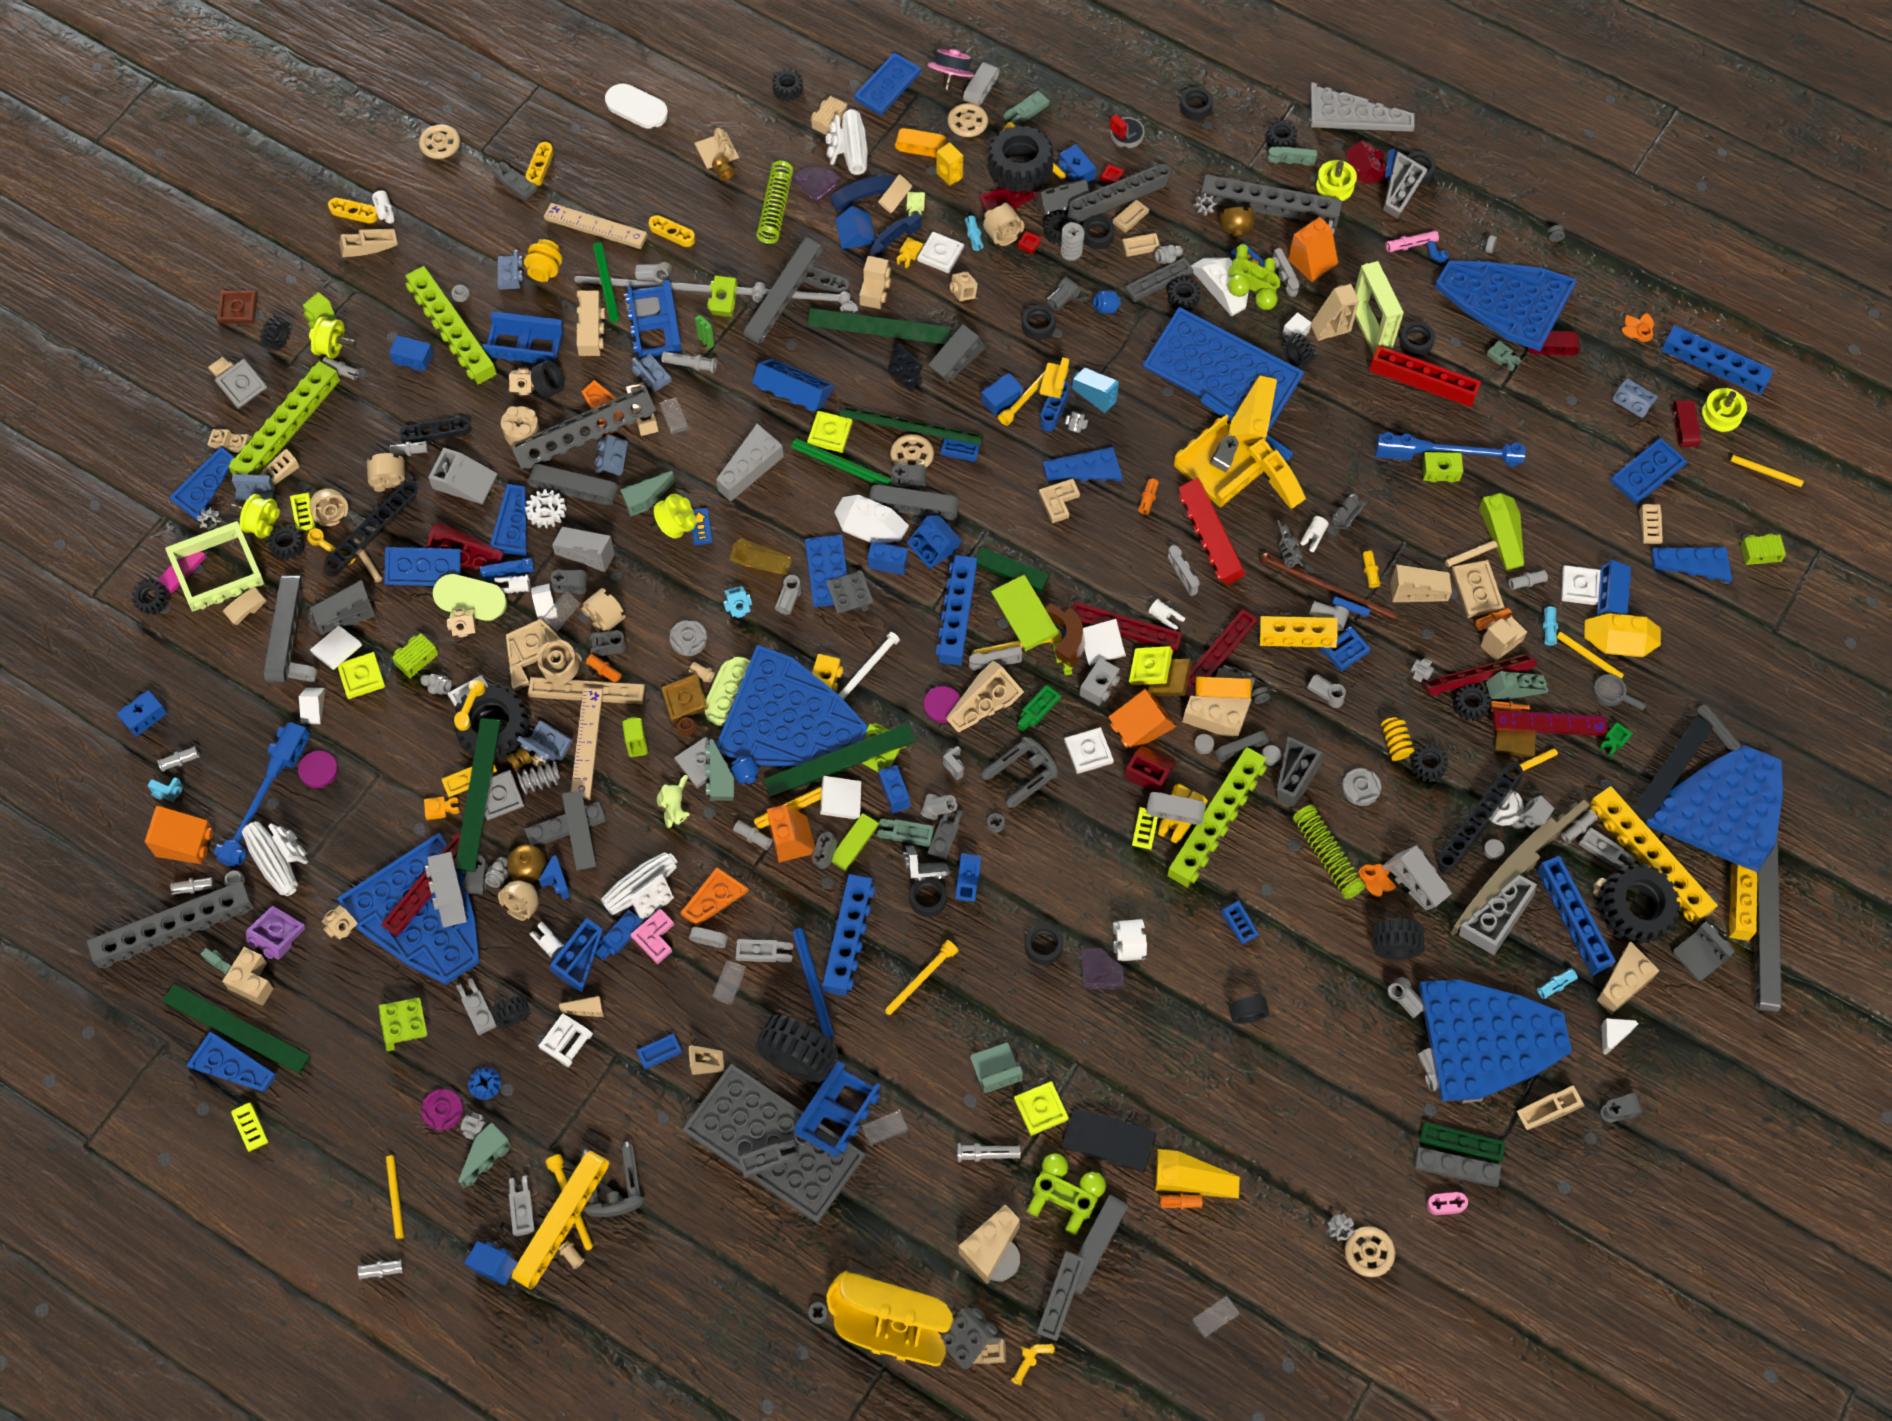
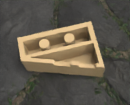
M1351 284L1334 288L1312 320L1311 327L1318 341L1351 332L1359 304V299Z
M577 291L579 307H577V314H579L577 324L579 356H600L601 349H604V338H601V336L605 333V324L602 323V319L606 318L605 308H602L599 291Z
M1396 565L1390 582L1392 602L1449 601L1452 593L1450 574L1448 572Z
M1191 696L1184 713L1183 723L1237 741L1250 706L1251 698Z
M1630 941L1622 952L1597 1001L1612 1015L1659 972L1658 968Z
M1005 1204L959 1245V1255L987 1285L1005 1251L1019 1230L1020 1219Z

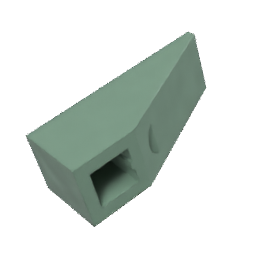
M672 471L661 473L657 477L645 479L638 484L629 485L620 490L630 517L647 511L675 483Z
M1500 671L1486 681L1491 699L1508 700L1549 692L1544 676L1539 674Z
M710 739L709 745H705V757H709V764L705 765V776H709V783H706V795H709V801H733L734 777L713 739Z
M490 1123L475 1137L458 1180L463 1188L474 1184L480 1173L489 1170L498 1157L504 1156L509 1151L511 1146L509 1140L493 1123Z

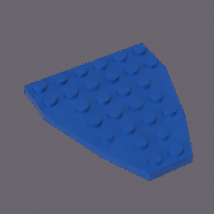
M1448 261L1436 282L1435 288L1462 311L1503 338L1541 351L1576 286L1577 280L1544 268L1494 262Z
M757 645L716 746L720 754L735 760L743 755L751 757L757 766L796 767L863 741L868 726L836 692L794 658Z
M1744 745L1738 750L1732 751L1709 763L1669 791L1653 817L1647 820L1646 826L1758 873L1776 845L1783 797L1781 759Z
M438 833L338 897L337 900L358 923L355 927L360 933L410 968L447 985L480 963L476 920L469 893L463 891V871L455 870L467 922L443 928L439 909H434L432 898H436L434 893L398 938L381 926V923L426 871L425 866L428 865L427 857L439 855L447 846V843Z
M1462 980L1426 981L1419 983L1441 1102L1485 1098L1536 1076L1572 1052L1564 1013L1520 995Z

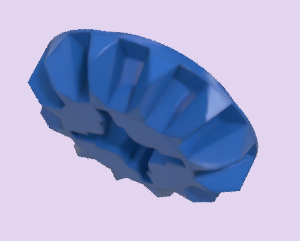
M484 1067L476 1069L470 1075L468 1082L469 1091L475 1098L481 1100L494 1097L501 1088L500 1075L493 1068ZM481 1077L485 1080H490L487 1082L488 1090L483 1085L479 1086L481 1084Z

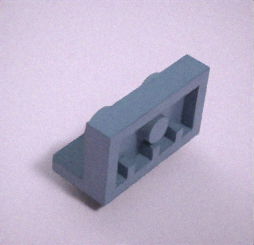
M514 250V256L498 257L499 290L520 288V281H523L522 270L520 271V267H523L522 256H519L518 250Z
M651 354L639 361L636 358L632 359L634 374L640 376L644 385L647 388L650 387L653 392L672 382L669 374Z
M1628 378L1620 385L1613 397L1614 402L1641 418L1645 417L1648 410L1658 399L1657 395Z
M233 474L232 482L236 488L235 500L237 502H246L253 494H258L265 500L273 499L275 486L270 476Z

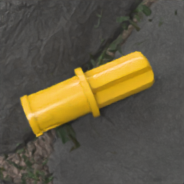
M1365 551L1363 553L1364 573H1366L1368 579L1369 588L1379 587L1381 585L1378 576L1379 568L1375 565L1373 552Z

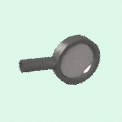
M1612 674L1603 675L1597 679L1593 686V695L1602 705L1616 706L1624 701L1642 711L1646 706L1645 703L1626 694V685L1618 676Z

